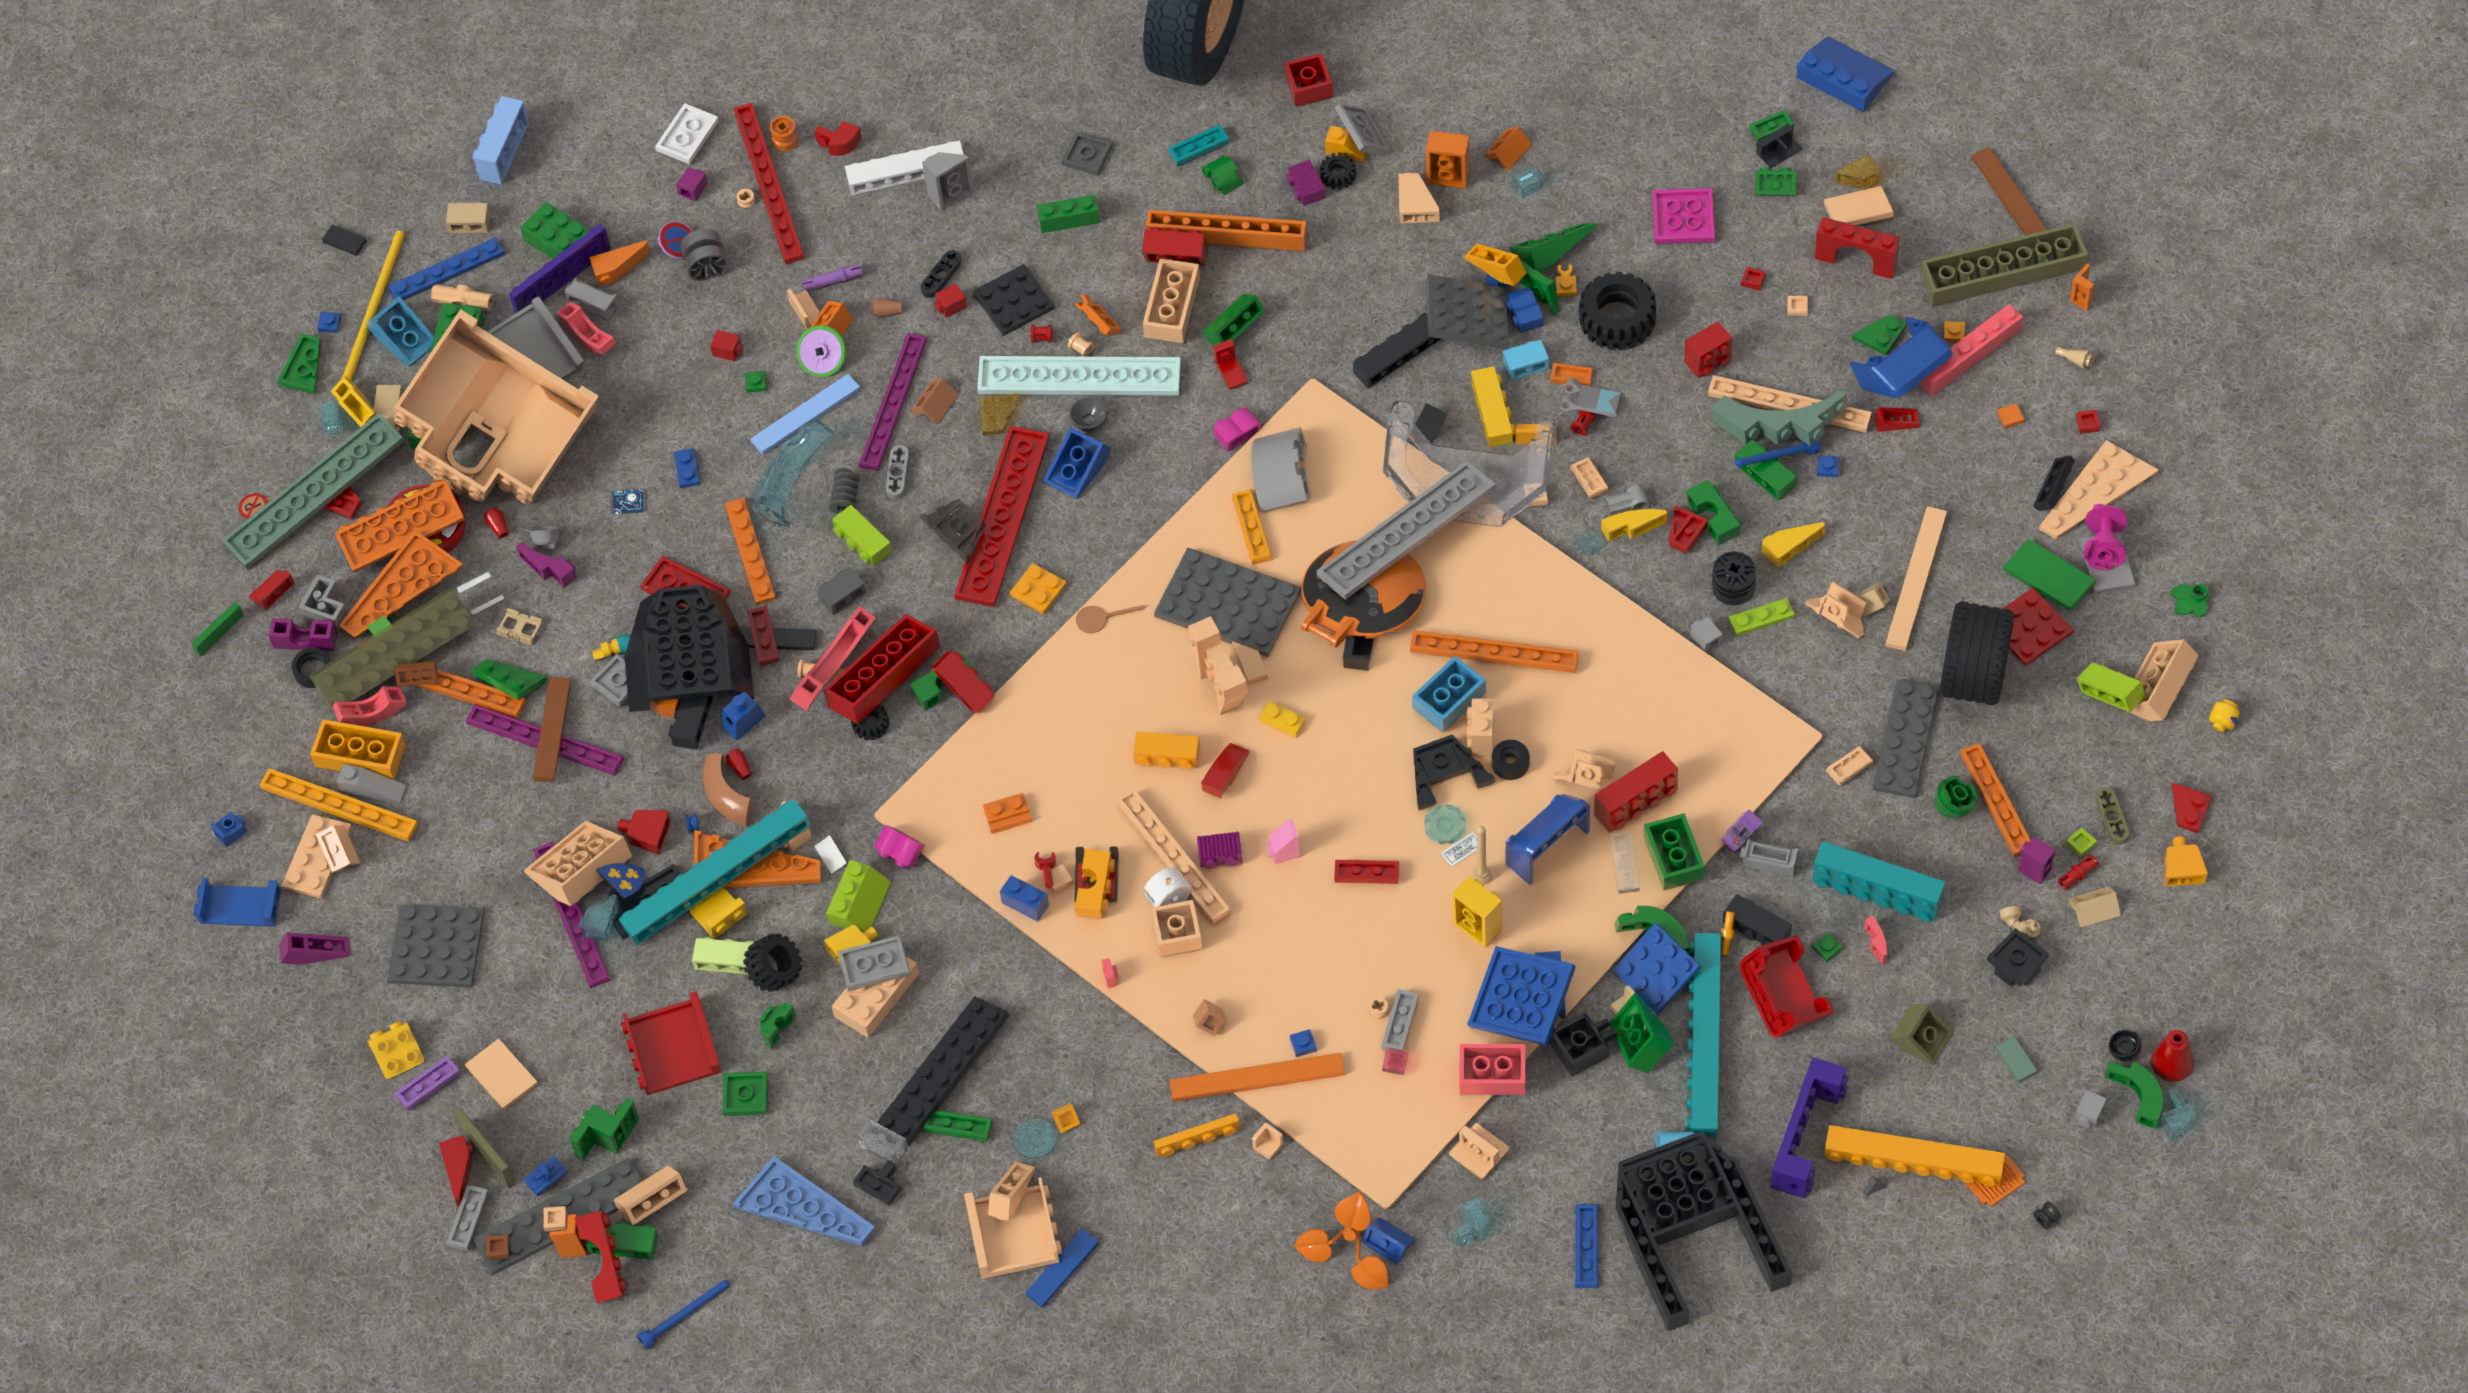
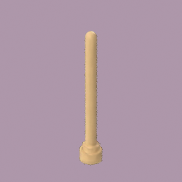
M1479 826L1477 828L1478 867L1474 870V880L1477 879L1483 884H1487L1491 880V871L1486 866V829L1483 826Z

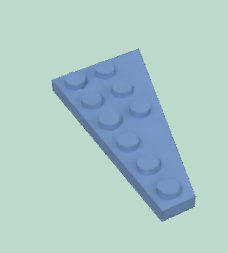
M775 1156L732 1204L735 1209L859 1246H863L876 1230L874 1225Z

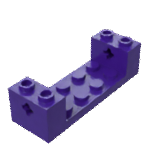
M1812 1057L1772 1169V1189L1805 1198L1807 1192L1811 1193L1815 1171L1812 1170L1813 1162L1796 1157L1795 1149L1800 1146L1802 1140L1801 1133L1803 1128L1807 1126L1809 1120L1808 1113L1810 1109H1813L1816 1098L1838 1104L1840 1098H1845L1848 1088L1846 1085L1849 1078L1845 1076L1846 1067Z

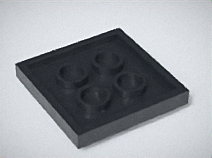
M1025 264L973 291V295L1003 336L1055 309L1054 304Z

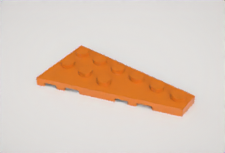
M414 530L339 624V627L357 639L369 631L368 625L382 616L390 617L460 570L464 565Z
M694 830V865L708 858L713 851L727 845L730 840L722 839L718 835L702 834L701 831ZM775 850L723 887L736 888L821 883L820 860L800 855L792 856L784 854L783 851Z

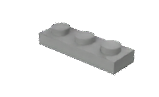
M1401 989L1397 990L1382 1042L1383 1050L1403 1054L1419 999V993Z
M467 1185L446 1243L448 1247L469 1251L489 1195L488 1189Z

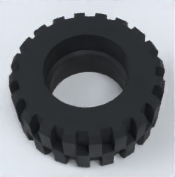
M1609 272L1605 273L1603 277L1598 276L1594 278V282H1589L1586 285V289L1582 291L1579 301V322L1585 335L1588 334V339L1591 342L1596 340V345L1600 347L1606 345L1607 349L1613 350L1614 347H1619V350H1625V346L1633 348L1637 346L1638 341L1640 343L1644 342L1646 335H1651L1656 323L1655 294L1651 291V287L1647 283L1644 284L1643 279L1640 277L1635 278L1630 273L1626 275L1622 274V272H1616V274ZM1612 302H1623L1632 306L1636 311L1629 317L1613 319L1602 314L1600 309Z

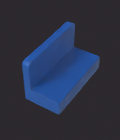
M1377 1218L1370 1222L1366 1228L1361 1243L1398 1264L1401 1262L1407 1247L1414 1244L1416 1239L1384 1219Z

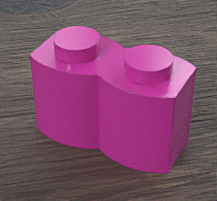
M1247 407L1237 409L1232 413L1231 417L1221 419L1213 427L1214 436L1229 452L1252 438L1261 429V423Z
M885 825L874 848L879 850L878 854L886 859H889L891 856L896 860L895 864L906 869L907 866L914 868L925 845L902 831Z

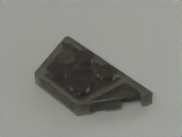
M960 499L936 508L937 511L929 515L921 514L919 517L968 564L971 561L986 524Z

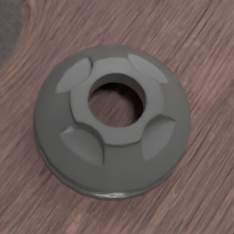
M1082 398L1071 406L1069 412L1070 420L1078 430L1084 432L1094 431L1104 424L1106 408L1096 398ZM1090 415L1095 420L1091 424H1085L1083 418Z

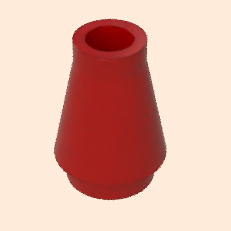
M495 507L484 513V521L497 535L498 539L509 534L501 510Z
M736 748L727 753L725 756L726 763L741 780L752 776L743 751Z

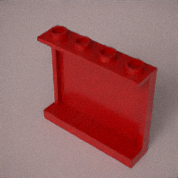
M697 991L689 993L691 1000L635 1017L627 1018L626 1013H623L625 1021L621 1022L624 1035L629 1034L630 1040L626 1041L630 1053L634 1052L635 1058L632 1059L634 1070L640 1072L641 1076L637 1077L640 1090L645 1089L646 1095L722 1073Z

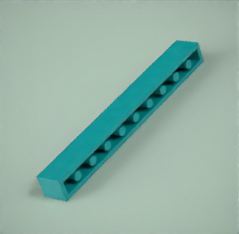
M794 799L783 803L778 810L766 815L756 825L748 827L743 834L731 839L721 849L713 851L708 858L696 863L692 869L677 876L667 886L661 887L650 898L642 900L634 909L626 911L619 918L623 929L635 945H639L809 828L811 824L808 816Z
M1695 933L1694 941H1690V954H1694V959L1702 967L1694 975V979L1689 981V992H1693V999H1689V1012H1693V1018H1689L1688 1031H1693V1038H1688V1051H1692V1057H1688V1070H1692V1077L1687 1079V1090H1692L1691 1097H1687V1110H1691V1116H1687V1130H1691L1694 1133L1700 1131L1707 1137L1717 1138L1721 934Z

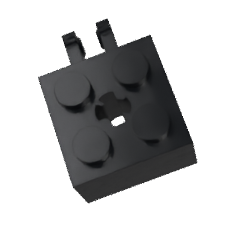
M1583 1013L1553 1029L1549 1043L1571 1076L1609 1057L1607 1042L1617 1036V1032L1615 1029H1611L1602 1035L1600 1034L1601 1031L1611 1024L1608 1019L1594 1024L1587 1013Z

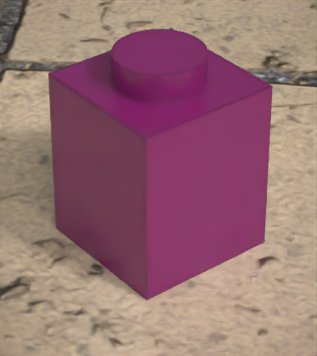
M688 167L676 184L678 194L696 202L707 186L705 174L699 169Z

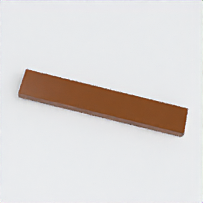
M1988 147L1972 154L1971 159L2024 235L2047 230L1992 150Z
M549 678L533 774L534 781L555 782L570 691V678Z

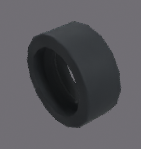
M319 648L304 649L296 654L292 661L291 667L296 681L306 688L316 687L309 676L301 674V666L311 659L321 660L324 666L331 662L328 654Z

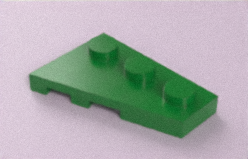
M1521 261L1526 274L1519 282L1525 288L1530 287L1542 304L1546 302L1550 306V312L1553 315L1557 314L1560 309L1554 281L1542 275L1538 270L1531 268L1526 262Z
M486 659L473 667V675L516 700H520L544 685L547 681V676L490 659Z

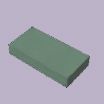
M2015 1036L1996 1045V1051L2018 1083L2037 1074V1069Z

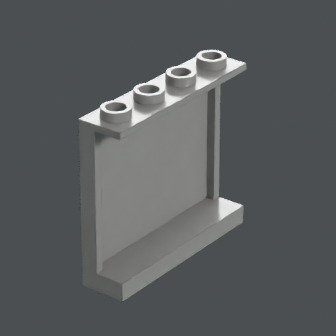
M539 296L533 299L529 306L487 331L561 379L583 366L584 360Z

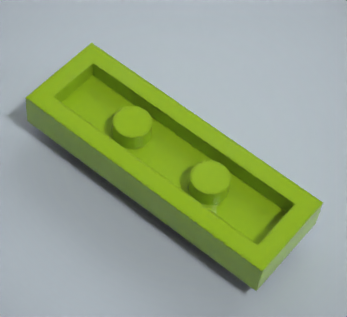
M1785 598L1729 616V622L1735 635L1739 636L1795 618V614L1788 599Z

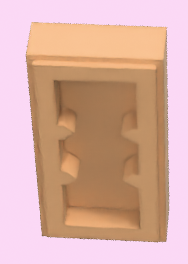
M1589 457L1571 465L1572 472L1590 499L1608 492L1607 484Z
M1858 746L1827 767L1826 772L1841 786L1872 765L1873 760Z

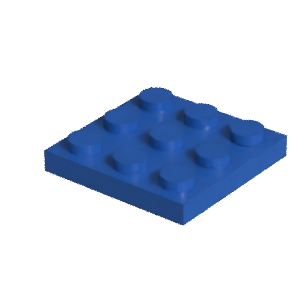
M1654 923L1612 971L1629 985L1656 1014H1659L1702 966L1659 924Z

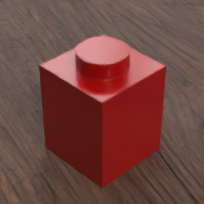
M956 283L935 293L936 302L934 305L939 313L943 312L946 318L967 308L966 297Z
M720 330L716 331L710 345L712 356L735 361L737 356H740L743 351L740 335Z

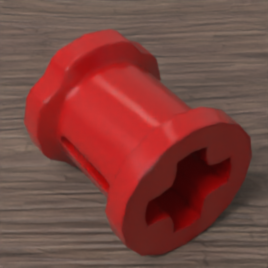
M1031 325L1032 343H1035V341H1048V343H1052V325H1048V327Z
M1580 410L1577 420L1572 422L1570 429L1574 433L1585 436L1590 423H1593L1596 419L1594 414Z

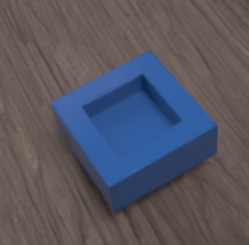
M321 312L317 327L318 332L338 333L341 314Z
M1819 455L1817 476L1838 477L1839 457Z
M1310 1029L1290 1035V1041L1296 1057L1317 1052Z

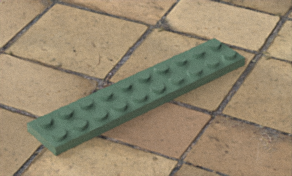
M378 413L222 539V542L246 569L250 568L405 442L404 438Z

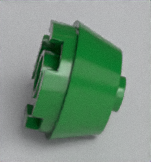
M1950 776L1942 780L1937 788L1934 803L1937 810L1947 818L1967 815L1973 811L1975 806L1976 790L1970 782L1966 784L1960 780V776Z

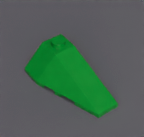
M1581 223L1562 229V234L1557 232L1543 235L1545 240L1530 239L1509 248L1512 254L1518 255L1522 262H1526L1534 270L1543 272L1546 270L1545 267L1553 265L1596 227V223Z

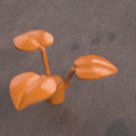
M1361 1191L1341 1200L1337 1204L1335 1216L1338 1222L1344 1225V1228L1333 1239L1328 1240L1327 1233L1321 1229L1307 1230L1297 1238L1295 1242L1296 1250L1305 1258L1319 1263L1330 1258L1332 1254L1330 1245L1341 1236L1347 1241H1356V1261L1359 1264L1354 1265L1351 1269L1354 1280L1362 1287L1368 1289H1382L1389 1286L1388 1270L1380 1258L1376 1256H1366L1363 1260L1360 1258V1242L1362 1240L1360 1234L1369 1226L1371 1221L1370 1209Z

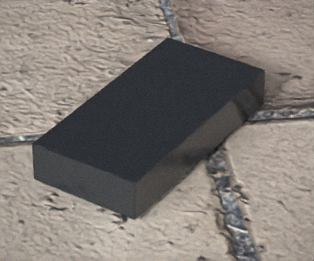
M331 225L322 238L323 243L355 256L359 254L367 242L365 237L335 225Z

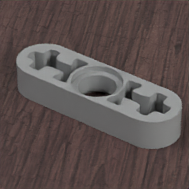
M897 445L890 451L886 493L891 499H899L905 493L909 452L903 445ZM899 452L903 453L900 459L901 463L897 460V455L899 454ZM896 469L903 471L900 476L892 475V472ZM894 482H897L898 485L896 492H892L895 485Z

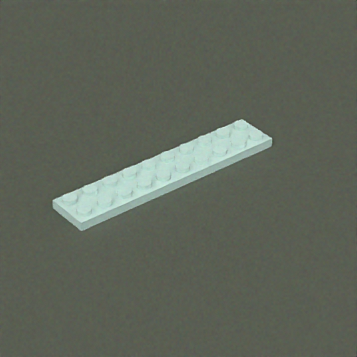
M980 356L977 391L978 394L1179 395L1181 358Z

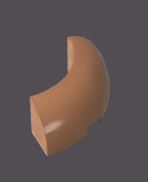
M708 754L705 757L703 766V786L709 802L714 809L729 821L747 827L753 811L751 799L735 792L725 782L723 754Z

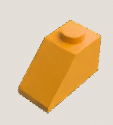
M1330 126L1325 139L1326 154L1331 155L1335 153V156H1338L1339 152L1342 153V156L1347 154L1348 158L1352 157L1355 161L1364 162L1367 152L1359 151L1348 130Z

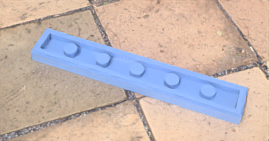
M849 374L845 375L750 438L751 443L764 455L860 391V386Z

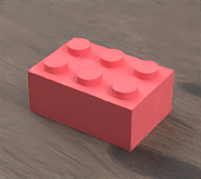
M1460 1044V1095H1525V1044Z

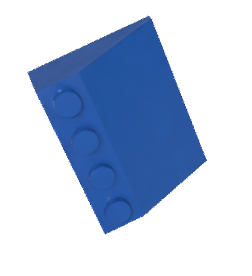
M1827 36L1808 50L1799 61L1796 78L1864 112L1894 74L1895 70Z

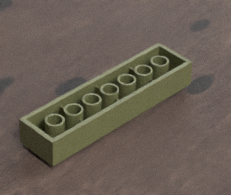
M2076 223L1922 260L1920 276L1932 306L2079 271L2088 262V252Z
M448 589L316 670L309 677L330 711L335 712L333 705L336 701L352 702L395 675L394 665L410 664L418 661L475 624L453 589Z

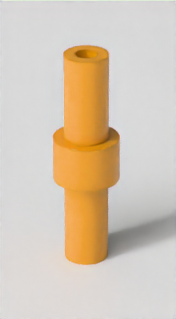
M1726 911L1724 928L1721 930V937L1723 938L1720 954L1729 955L1731 939L1734 937L1733 923L1735 912Z

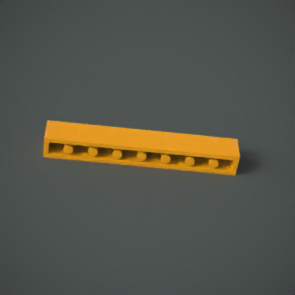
M1829 1125L1825 1146V1157L1833 1162L1844 1160L1858 1166L1867 1164L1877 1169L1890 1168L1901 1173L1907 1171L1915 1172L1921 1176L1933 1175L1945 1180L1952 1178L1965 1183L1977 1182L1989 1187L2001 1185L2005 1153L1832 1125Z

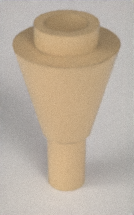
M2057 347L2055 352L2056 355L2066 357L2084 370L2087 366L2090 367L2094 359L2091 350H2068Z

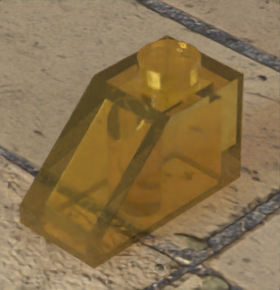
M1867 154L1836 170L1834 182L1837 185L1859 189L1875 187L1881 181L1882 170L1872 157Z

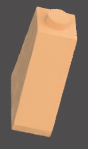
M1408 172L1398 174L1400 223L1440 222L1439 207L1419 173Z

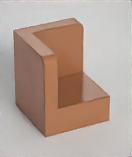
M1206 999L1202 1001L1193 1014L1196 1026L1213 1036L1216 1035L1226 1020L1222 1008Z

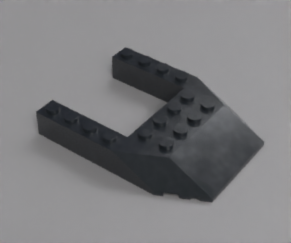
M1699 1131L1619 1162L1616 1211L1632 1255L1668 1331L1689 1324V1311L1658 1246L1730 1218H1736L1770 1292L1791 1285L1792 1272L1738 1160L1733 1156L1727 1155L1721 1150L1720 1146L1709 1141L1708 1137Z

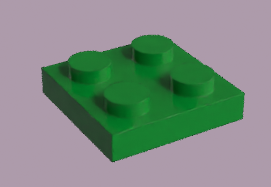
M767 1071L723 1074V1116L767 1114Z

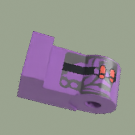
M1747 810L1738 817L1721 840L1734 852L1763 822L1752 811Z

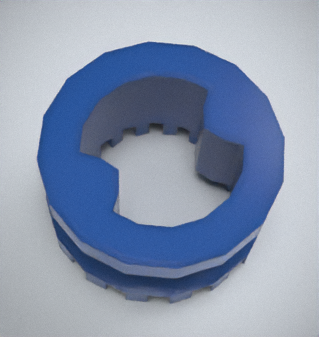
M696 813L693 816L685 815L688 833H691L693 830L699 831Z

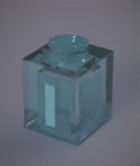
M1533 165L1512 174V186L1522 199L1543 189L1544 177Z

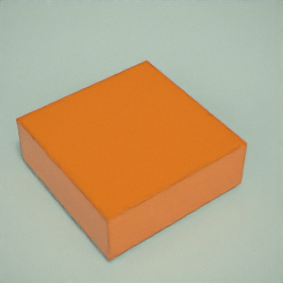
M2017 403L1997 410L2005 429L2024 423V417Z

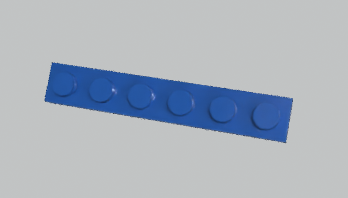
M495 237L390 284L388 288L394 299L400 296L402 300H406L432 288L436 284L439 285L505 255Z

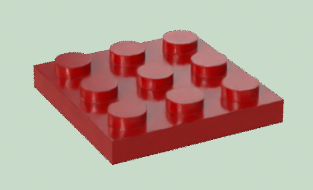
M2031 588L2004 607L2014 613L2009 650L2025 666L2074 633V629L2034 588Z

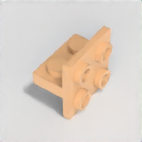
M1475 1123L1471 1129L1464 1126L1459 1131L1460 1141L1449 1152V1155L1477 1177L1484 1179L1507 1154L1509 1146L1478 1123Z

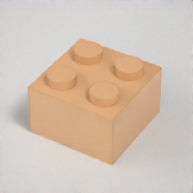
M1193 900L1151 908L1160 957L1202 949L1201 934Z

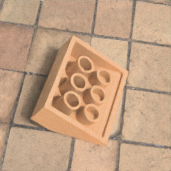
M585 821L527 867L524 872L555 899L572 906L604 880L596 871L597 869L609 864H625L632 857V854L623 836Z

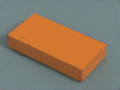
M1553 363L1550 382L1567 384V380L1572 378L1582 385L1590 386L1593 368Z

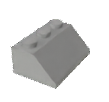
M938 152L922 162L928 196L941 211L974 191L967 155Z

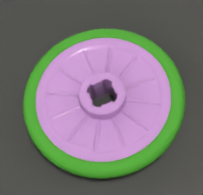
M813 326L807 329L797 342V360L802 369L809 374L819 377L832 376L841 369L846 359L844 339L835 329L829 326ZM819 348H823V355H819Z

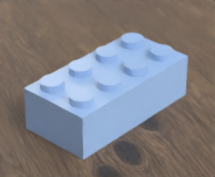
M501 96L499 102L495 104L493 116L489 118L487 129L480 137L479 147L473 153V161H475L476 172H478L480 180L502 185L529 125L523 101Z

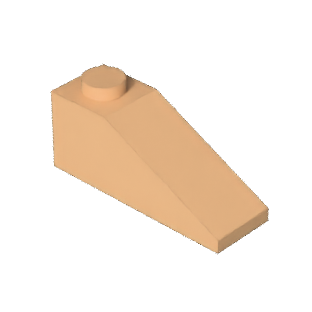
M1019 1162L1012 1164L990 1192L989 1216L1009 1221L1022 1200L1035 1167Z

